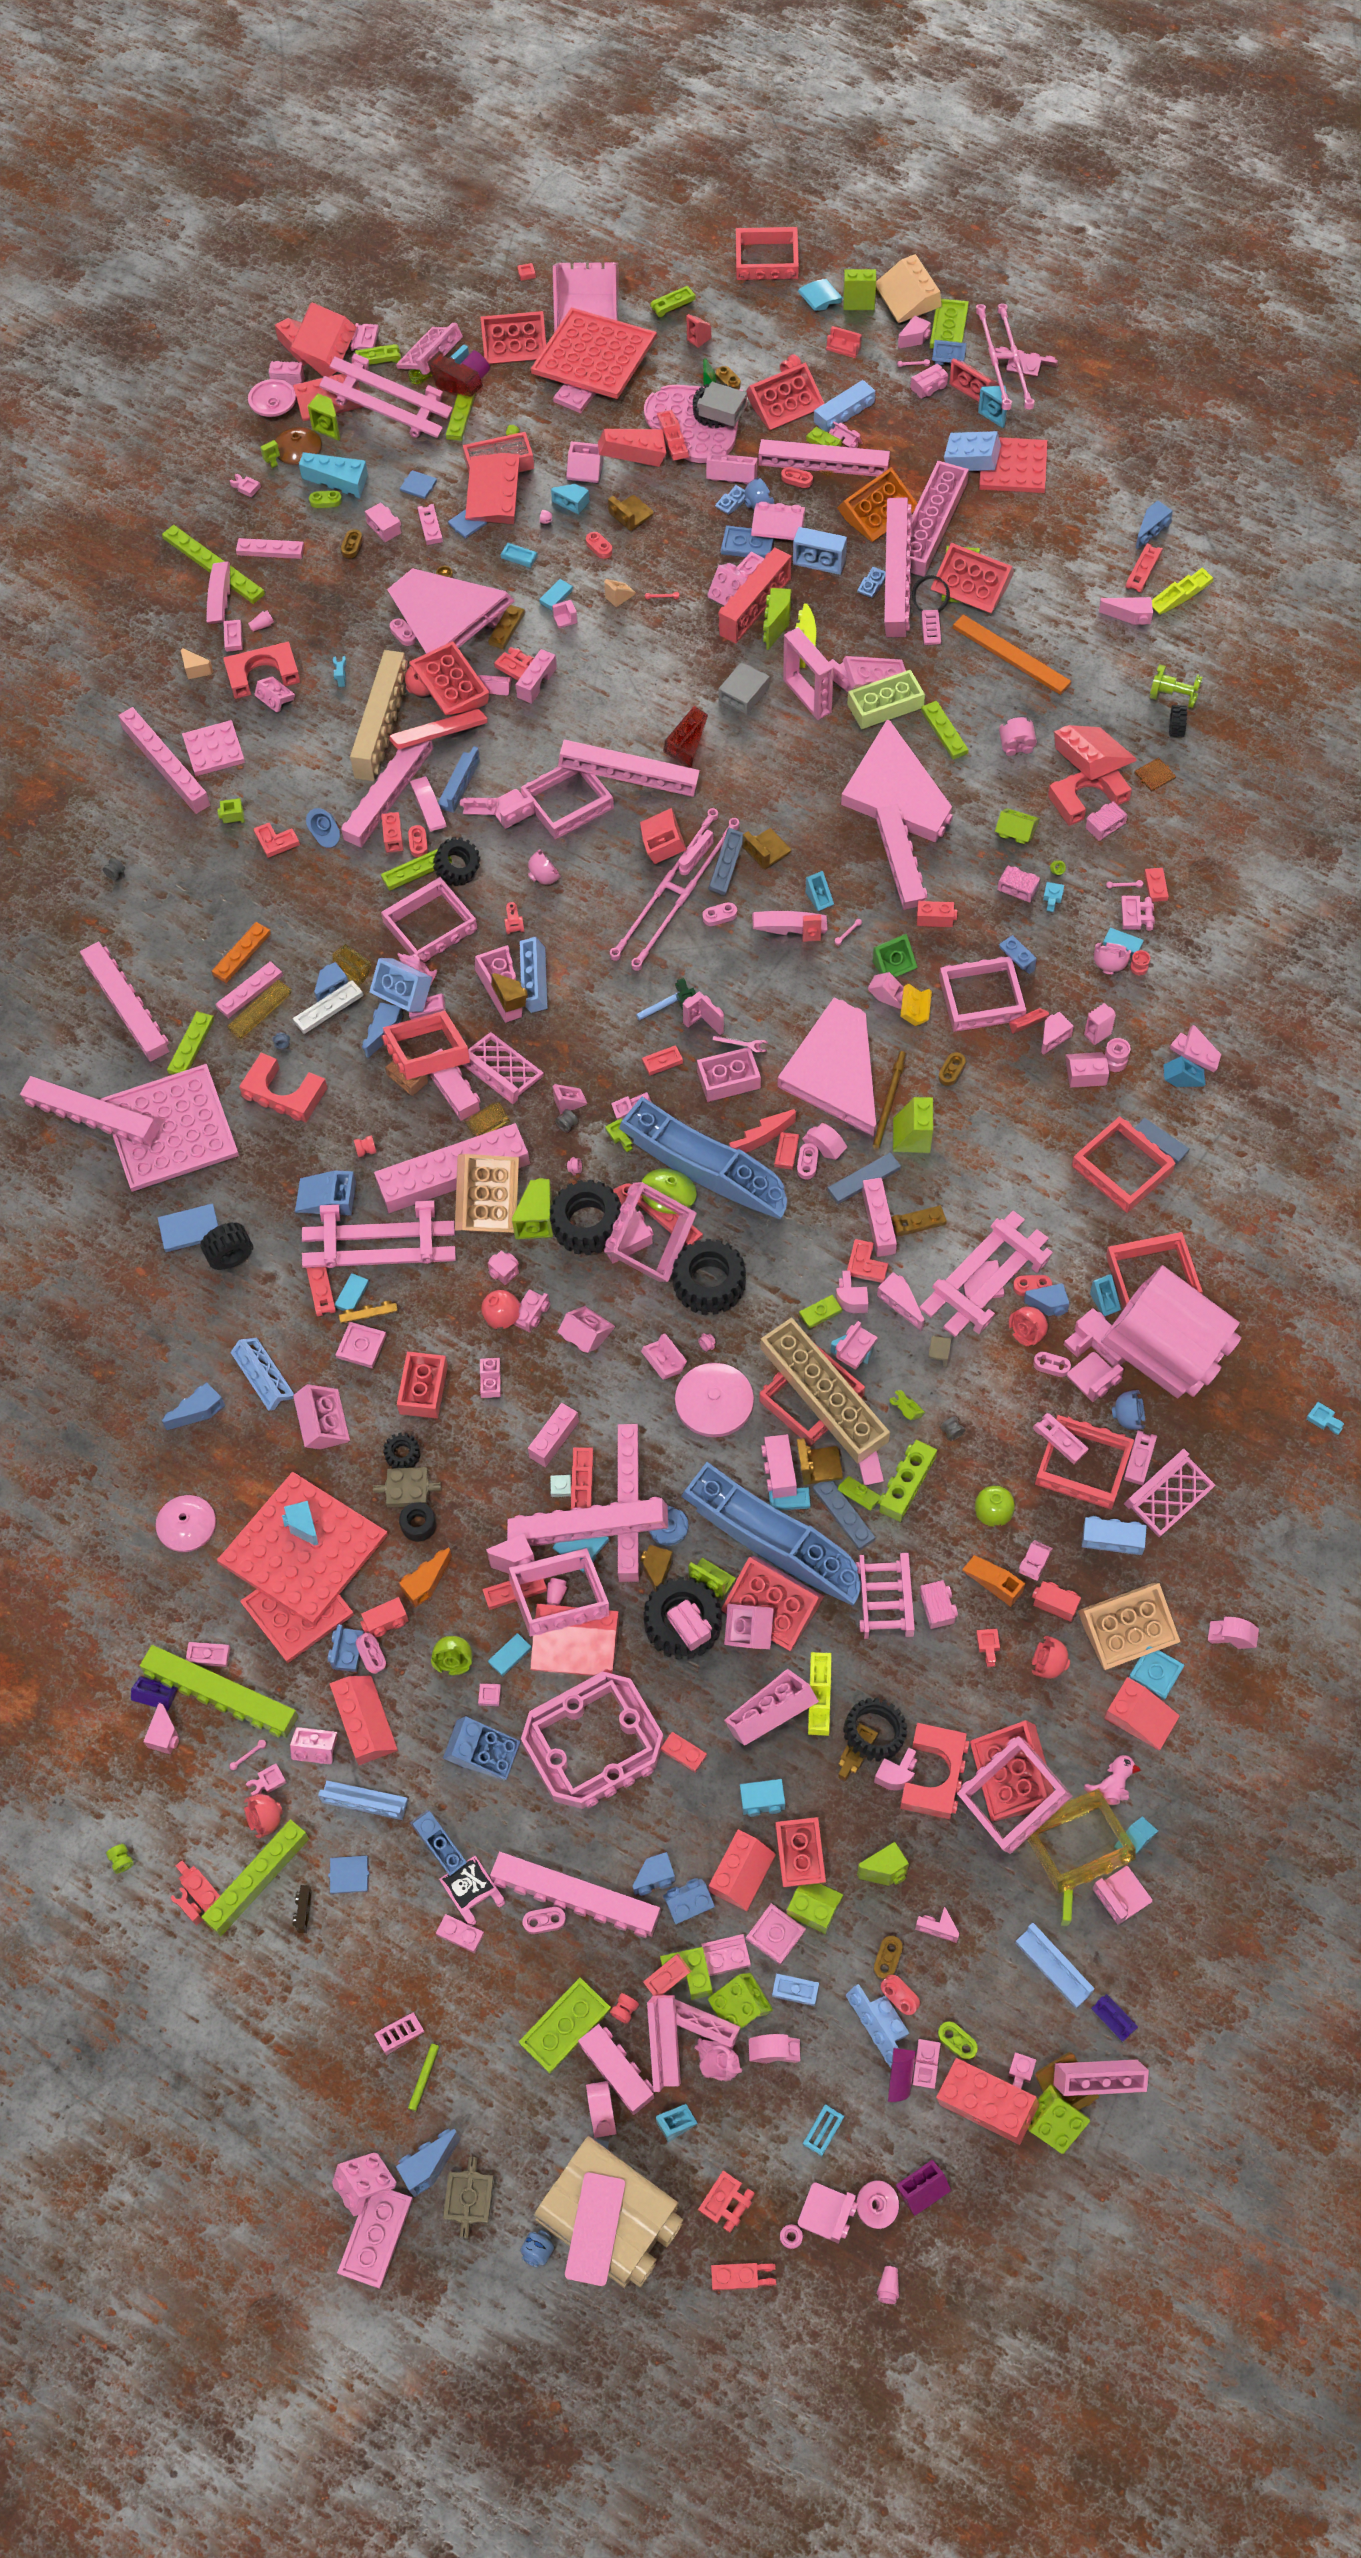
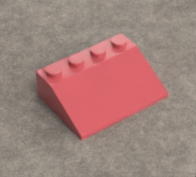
M310 303L290 349L323 377H329L337 372L329 368L334 357L343 360L357 327L345 316L315 303Z
M543 311L480 317L484 358L488 364L537 360L546 346Z
M806 362L754 383L746 390L752 408L769 431L811 414L815 409L825 404Z
M498 453L471 457L465 520L514 524L520 454Z
M951 543L936 576L948 585L950 598L992 614L1006 591L1014 570L1008 564ZM935 579L930 590L946 596L944 584L940 580Z
M453 641L409 662L445 715L473 711L488 704L489 691Z
M1068 725L1054 731L1056 750L1090 780L1136 762V757L1100 727Z
M751 1556L745 1563L721 1611L727 1614L728 1604L773 1608L771 1640L791 1651L813 1618L824 1596L757 1556Z
M537 1604L535 1619L576 1609L577 1607ZM609 1611V1616L602 1619L565 1627L561 1630H553L541 1635H534L530 1669L533 1671L595 1676L602 1671L613 1674L619 1627L618 1611Z
M1025 1720L971 1740L970 1744L977 1770L987 1766L996 1753L1002 1752L1007 1747V1743L1018 1736L1026 1740L1046 1764L1035 1724ZM1023 1750L1018 1752L982 1786L991 1821L1032 1813L1054 1792L1051 1783Z

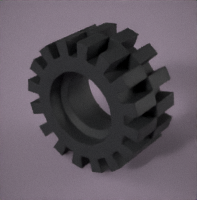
M1171 706L1169 719L1170 737H1184L1187 725V706Z
M402 1432L398 1433L399 1436L397 1437L393 1434L392 1439L388 1438L387 1444H384L383 1453L389 1467L392 1466V1469L408 1468L409 1466L415 1467L414 1463H418V1458H420L417 1440L412 1435L409 1437L408 1433H405L404 1436H402ZM406 1446L409 1448V1454L406 1457L398 1458L394 1454L396 1448Z

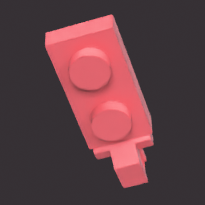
M180 1861L176 1867L182 1876L178 1879L202 1910L206 1912L220 1895L194 1866L189 1869L183 1861Z

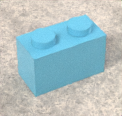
M782 1779L740 1784L743 1815L748 1814V1816L754 1817L762 1812L777 1814L781 1810H785Z

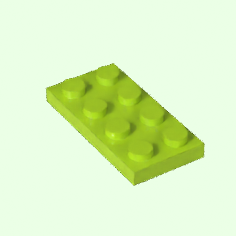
M941 299L942 307L935 310L930 348L934 349L935 340L963 342L969 301Z
M579 1978L523 2036L519 2044L551 2074L579 2044L578 2040L592 2030L608 2014L611 2007Z

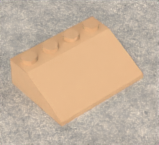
M916 254L900 260L876 281L878 293L898 323L942 307L940 290Z
M476 1154L458 1155L455 1231L514 1233L512 1217L517 1208L519 1157Z
M1151 1583L1078 1610L1084 1630L1104 1670L1180 1642L1160 1583Z

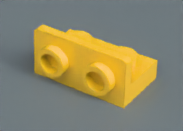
M910 984L903 987L900 1017L914 1026L928 1021L932 991L927 989L921 992Z

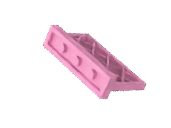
M451 323L449 327H432L396 364L397 368L418 369L422 374L427 375L463 337L457 323Z
M491 1032L468 1049L470 1063L462 1064L512 1104L518 1101L520 1094L544 1076L541 1070ZM492 1040L496 1043V1046H486V1043ZM475 1051H484V1056H476L473 1053ZM486 1051H496L497 1056H486ZM499 1051H506L509 1053V1056H499ZM486 1061H497V1066H489L486 1064ZM499 1061H510V1067L499 1066ZM512 1061L521 1062L523 1067H512ZM499 1071L510 1072V1077H503L499 1074ZM512 1072H523V1077H512ZM525 1072H533L536 1075L534 1077H525ZM513 1082H523V1085L518 1089L513 1085Z
M1182 1449L1124 1503L1128 1509L1132 1508L1158 1537L1164 1534L1216 1486L1188 1457L1189 1453L1185 1449ZM1187 1464L1192 1469V1476L1182 1475L1183 1465ZM1178 1478V1488H1169L1168 1479ZM1182 1479H1192V1489H1182ZM1196 1480H1203L1208 1487L1205 1490H1196ZM1156 1490L1165 1491V1501L1154 1500V1492ZM1168 1491L1178 1492L1179 1502L1168 1501ZM1182 1492L1192 1493L1191 1503L1182 1502ZM1142 1503H1150L1151 1514L1144 1513L1139 1506ZM1154 1504L1165 1505V1515L1155 1514ZM1168 1505L1179 1506V1514L1177 1516L1169 1515ZM1155 1518H1165V1527L1162 1530L1155 1525Z

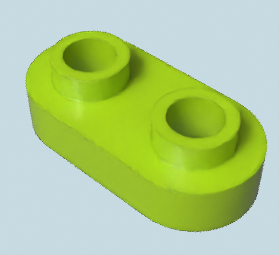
M317 491L310 494L309 502L313 508H332L341 505L342 497L338 491Z
M945 2022L939 2027L938 2038L940 2042L961 2060L969 2061L976 2056L978 2050L976 2041L957 2024ZM945 2032H952L953 2037L947 2038ZM968 2046L970 2048V2052L964 2053L962 2051V2047Z

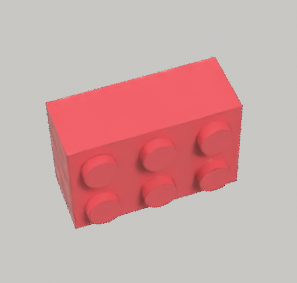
M407 1352L397 1400L399 1414L438 1419L448 1368L446 1356Z

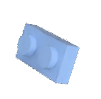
M776 1973L772 1997L815 2006L819 1983Z

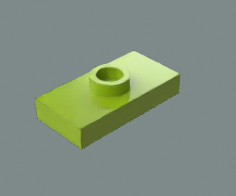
M830 1295L799 1311V1315L807 1328L811 1329L842 1313V1308L834 1296Z
M850 1476L837 1489L870 1511L878 1504L880 1498L879 1494Z

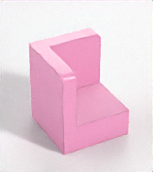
M571 600L552 606L553 617L558 628L577 623V612Z
M1082 1324L1077 1325L1076 1332L1064 1341V1346L1078 1358L1091 1347L1094 1336Z

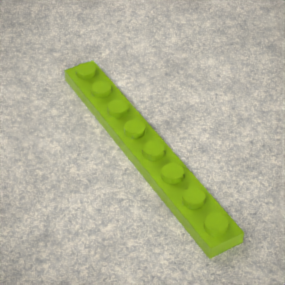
M172 525L162 533L164 540L210 573L214 563L225 562L175 525ZM230 566V588L252 604L265 595L261 587Z

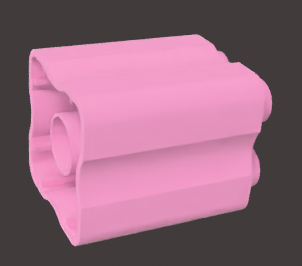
M1161 1265L1134 1293L1101 1342L1178 1399L1185 1392L1194 1397L1204 1384L1206 1386L1209 1385L1221 1369L1218 1362L1224 1354L1228 1356L1234 1350L1242 1337L1234 1332L1240 1323L1165 1266Z

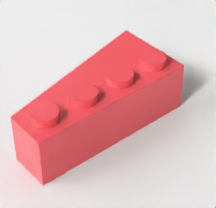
M604 429L598 441L599 455L660 467L666 455L663 429Z

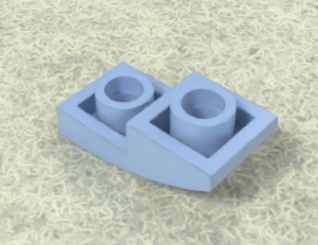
M735 485L728 495L725 493L715 507L729 515L744 503L746 498L745 490Z
M872 567L868 576L864 577L857 592L873 598L885 582L886 572Z

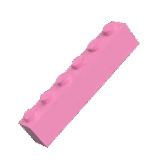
M897 804L877 808L875 818L903 910L918 907V901H925L927 898V891L921 884L923 882L921 872L917 871L918 862L916 856L913 857L912 842L908 841L907 826L903 825V812L899 810Z

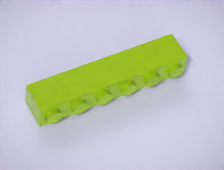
M290 1819L201 1916L204 1922L221 1937L307 1843L309 1838L306 1832Z

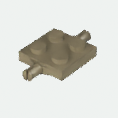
M427 1467L387 1469L385 1485H373V1493L386 1494L387 1508L405 1507L415 1502L427 1504L429 1491H441V1482L429 1483Z
M468 2157L467 2171L448 2173L443 2219L460 2223L459 2238L465 2239L469 2238L470 2224H489L494 2176L482 2175L476 2172L478 2158Z

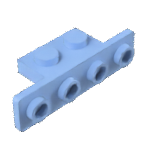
M857 1984L846 1994V1997L869 2032L873 2042L877 2045L886 2063L891 2068L893 2048H898L895 2042L905 2038L909 2032L886 1996L870 2002L860 1985Z

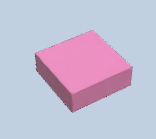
M480 1684L478 1705L499 1706L501 1684Z

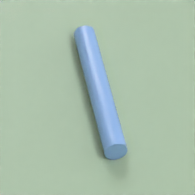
M676 994L637 1013V1019L640 1021L678 1001Z

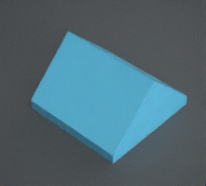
M1000 386L982 387L980 389L978 413L1004 428L1007 410L1002 409Z

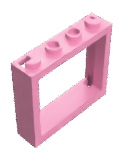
M799 627L784 634L783 680L813 716L819 720L832 713L833 666ZM800 657L815 674V690L799 673Z
M556 767L521 787L522 796L524 798L530 796L533 799L535 815L555 840L614 808L612 795L596 775L564 767ZM580 773L598 795L599 799L553 823L533 797Z
M441 877L381 912L383 923L410 955L417 954L422 962L428 961L437 953L443 952L447 947L458 943L462 938L473 934L477 930L476 918ZM442 895L463 919L464 923L417 951L396 926L395 922Z
M999 957L973 963L966 962L960 965H948L940 968L939 979L953 1032L1005 1024L1026 1014L1019 982L1010 957ZM1007 970L1017 1006L958 1015L949 979Z
M643 1182L633 1183L628 1189L626 1201L620 1208L621 1213L613 1224V1231L606 1241L604 1252L658 1282H668L672 1269H674V1261L682 1250L697 1213ZM641 1194L679 1214L656 1271L618 1251Z
M587 1548L509 1568V1581L530 1636L541 1635L553 1630H561L565 1627L580 1625L584 1622L609 1616V1602ZM584 1568L597 1603L532 1620L520 1584Z
M1020 1736L1011 1739L1007 1743V1747L1002 1752L996 1753L992 1757L991 1762L987 1766L981 1767L976 1772V1776L970 1781L965 1782L957 1793L999 1846L1009 1854L1018 1848L1073 1797L1026 1740ZM1023 1750L1056 1790L1003 1838L970 1797L1018 1752Z

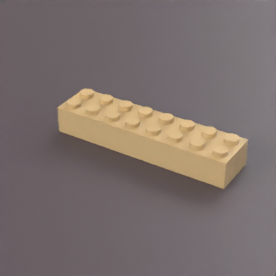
M384 650L350 755L355 779L375 782L376 775L380 773V763L384 760L385 756L384 750L389 744L388 737L393 732V721L397 719V708H400L401 696L405 694L404 677L408 661L405 660L403 652Z
M790 1318L761 1338L760 1349L857 1464L889 1442V1430L793 1318Z

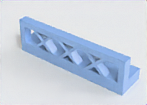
M257 1338L238 1340L230 1353L268 1411L275 1410L280 1401L293 1399L294 1393ZM249 1345H254L256 1350L252 1349ZM259 1359L262 1360V1361H264V1362L266 1363V1365H264L263 1363H261V1362L259 1361ZM268 1373L273 1375L276 1378V1380L271 1378L268 1375ZM278 1388L283 1390L285 1394H281Z
M327 1780L324 1790H320L318 1795L321 1802L399 1820H403L408 1802L406 1797Z
M1034 1923L1029 1925L1027 1931L1015 1941L1016 1945L1077 2009L1092 1995L1094 1987Z

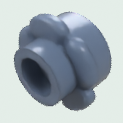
M280 1032L273 1036L272 1042H274L276 1048L284 1049L289 1046V1035Z

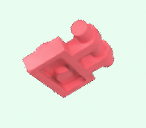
M510 647L508 650L509 654L504 652L494 662V666L512 678L519 680L534 658L530 655L526 656L519 649Z
M722 2171L698 2211L716 2224L721 2217H724L727 2222L723 2229L731 2233L734 2226L737 2227L741 2220L739 2218L744 2210L748 2209L752 2204L751 2199L755 2193L747 2189L744 2195L740 2194L738 2190L742 2183L725 2171ZM735 2199L738 2204L731 2213L726 2209L731 2201Z

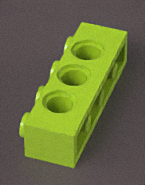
M915 1440L913 1445L910 1444L908 1446L904 1462H899L896 1468L898 1473L895 1478H890L887 1488H889L887 1493H882L878 1504H880L879 1512L899 1522L905 1516L937 1456V1449L918 1440ZM916 1461L920 1463V1465L913 1466L911 1462ZM909 1478L911 1479V1481L904 1482L902 1479ZM900 1494L902 1498L897 1499L893 1495Z

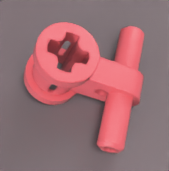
M509 902L506 906L508 918L504 919L507 935L517 931L522 933L524 932L522 916L518 917L517 905L514 902Z

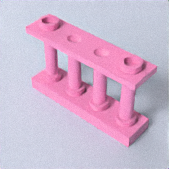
M900 1553V1559L896 1560V1563L864 1564V1555H860L859 1562L855 1564L858 1568L857 1573L860 1574L863 1620H860L859 1623L860 1632H864V1639L869 1638V1630L898 1628L905 1630V1637H913L915 1629L909 1554ZM896 1571L900 1573L901 1579L897 1580V1582L866 1583L865 1572ZM898 1590V1592H902V1599H899V1601L867 1602L866 1591ZM899 1609L903 1611L904 1618H900V1620L868 1621V1610Z

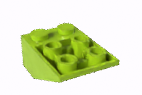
M771 588L770 595H767L766 605L769 606L765 608V618L767 619H765L763 631H766L763 637V642L766 643V650L771 648L789 626L791 589Z

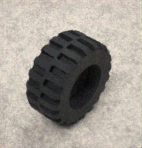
M579 1180L574 1185L570 1183L566 1189L562 1188L558 1192L559 1196L554 1197L552 1200L553 1205L550 1206V1222L554 1236L560 1245H564L566 1250L569 1252L574 1250V1254L581 1255V1252L585 1253V1255H591L592 1252L601 1253L602 1249L606 1248L605 1244L612 1234L613 1224L621 1213L619 1197L610 1186L605 1187V1184L600 1181L594 1183V1180H588V1182ZM593 1207L604 1213L601 1221L591 1227H577L569 1222L572 1215L582 1208Z
M706 1239L705 1242H701V1240L694 1241V1245L689 1244L685 1247V1251L681 1250L679 1252L678 1258L675 1259L673 1264V1288L676 1292V1297L678 1300H682L683 1306L686 1308L690 1306L691 1311L695 1313L701 1311L702 1315H707L708 1312H713V1315H716L721 1310L726 1312L729 1310L730 1305L734 1307L738 1303V1299H741L743 1296V1290H745L746 1286L744 1260L740 1257L737 1249L732 1250V1245L728 1243L724 1245L721 1240H716V1242L711 1241V1239ZM703 1267H716L727 1275L726 1280L715 1287L700 1286L691 1277L697 1270Z
M678 1577L677 1581H673L672 1578L666 1580V1585L660 1583L656 1586L657 1591H652L649 1594V1600L645 1602V1612L643 1614L648 1640L650 1643H654V1648L657 1651L663 1650L664 1655L667 1657H671V1654H673L675 1659L682 1660V1656L692 1659L694 1658L693 1654L696 1653L701 1656L705 1653V1648L710 1650L713 1647V1641H717L720 1635L722 1613L719 1599L715 1597V1592L711 1588L707 1589V1584L702 1581L698 1584L695 1578L690 1577L689 1581L684 1580V1577ZM685 1600H688L691 1604L695 1603L702 1614V1620L706 1619L712 1627L710 1631L711 1638L692 1651L689 1650L679 1634L669 1629L663 1620L665 1613L671 1607Z

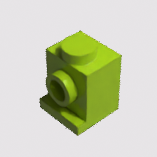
M240 798L220 801V808L217 811L218 817L223 820V823L237 821L245 823Z

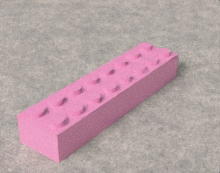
M937 461L912 515L910 573L923 577L926 575L965 490L969 469Z
M887 498L884 620L886 637H906V631L910 630L909 600L912 513L911 504H908V498Z
M516 1123L375 1171L376 1182L388 1213L415 1204V1201H426L455 1191L457 1184V1158L460 1154L519 1157L518 1168L529 1165L528 1151Z

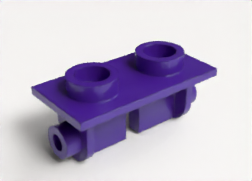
M1107 1994L1102 1996L1091 2008L1122 2042L1138 2028Z

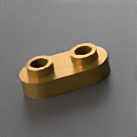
M721 366L716 369V379L722 385L727 384L728 387L740 389L741 380L729 367Z
M352 529L346 533L341 545L343 557L350 559L358 554L363 541L362 533L359 530Z
M951 1053L939 1071L938 1079L941 1084L951 1086L957 1081L966 1062L965 1057L961 1053Z
M888 1936L883 1939L874 1963V1973L881 1980H884L888 1975L895 1974L902 1953V1942L895 1936ZM892 1945L895 1947V1951L890 1952L887 1947ZM886 1966L889 1970L884 1973L880 1968Z

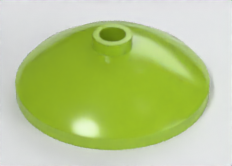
M667 1168L656 1169L649 1172L642 1180L644 1184L689 1209L695 1202L697 1192L694 1183L689 1177L677 1170ZM641 1194L644 1201L653 1209L662 1213L677 1214Z

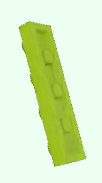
M459 388L447 428L446 439L462 441L475 398V390Z
M934 701L922 706L921 712L951 758L954 760L967 755L969 749L939 703Z
M438 849L382 873L381 878L388 890L395 889L435 871L433 859ZM448 856L449 862L452 863V858Z
M196 1011L167 1068L169 1074L174 1075L190 1069L214 1022L212 1015Z

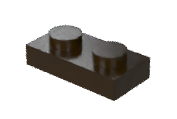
M300 1885V1892H296L295 1904L298 1905L297 1913L293 1914V1926H295L298 1933H307L312 1896V1890L309 1885Z

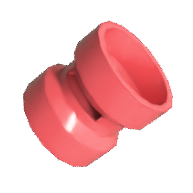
M794 354L790 355L787 360L780 364L781 372L802 364L801 360Z
M1143 950L1136 951L1132 956L1131 972L1135 975L1147 973L1150 955Z
M372 1135L367 1136L363 1140H354L358 1158L364 1157L366 1153L371 1155L376 1153Z
M621 1993L618 1997L617 2005L612 2007L610 2014L619 2021L629 2024L632 2019L631 2014L637 2010L639 2003L628 1995Z

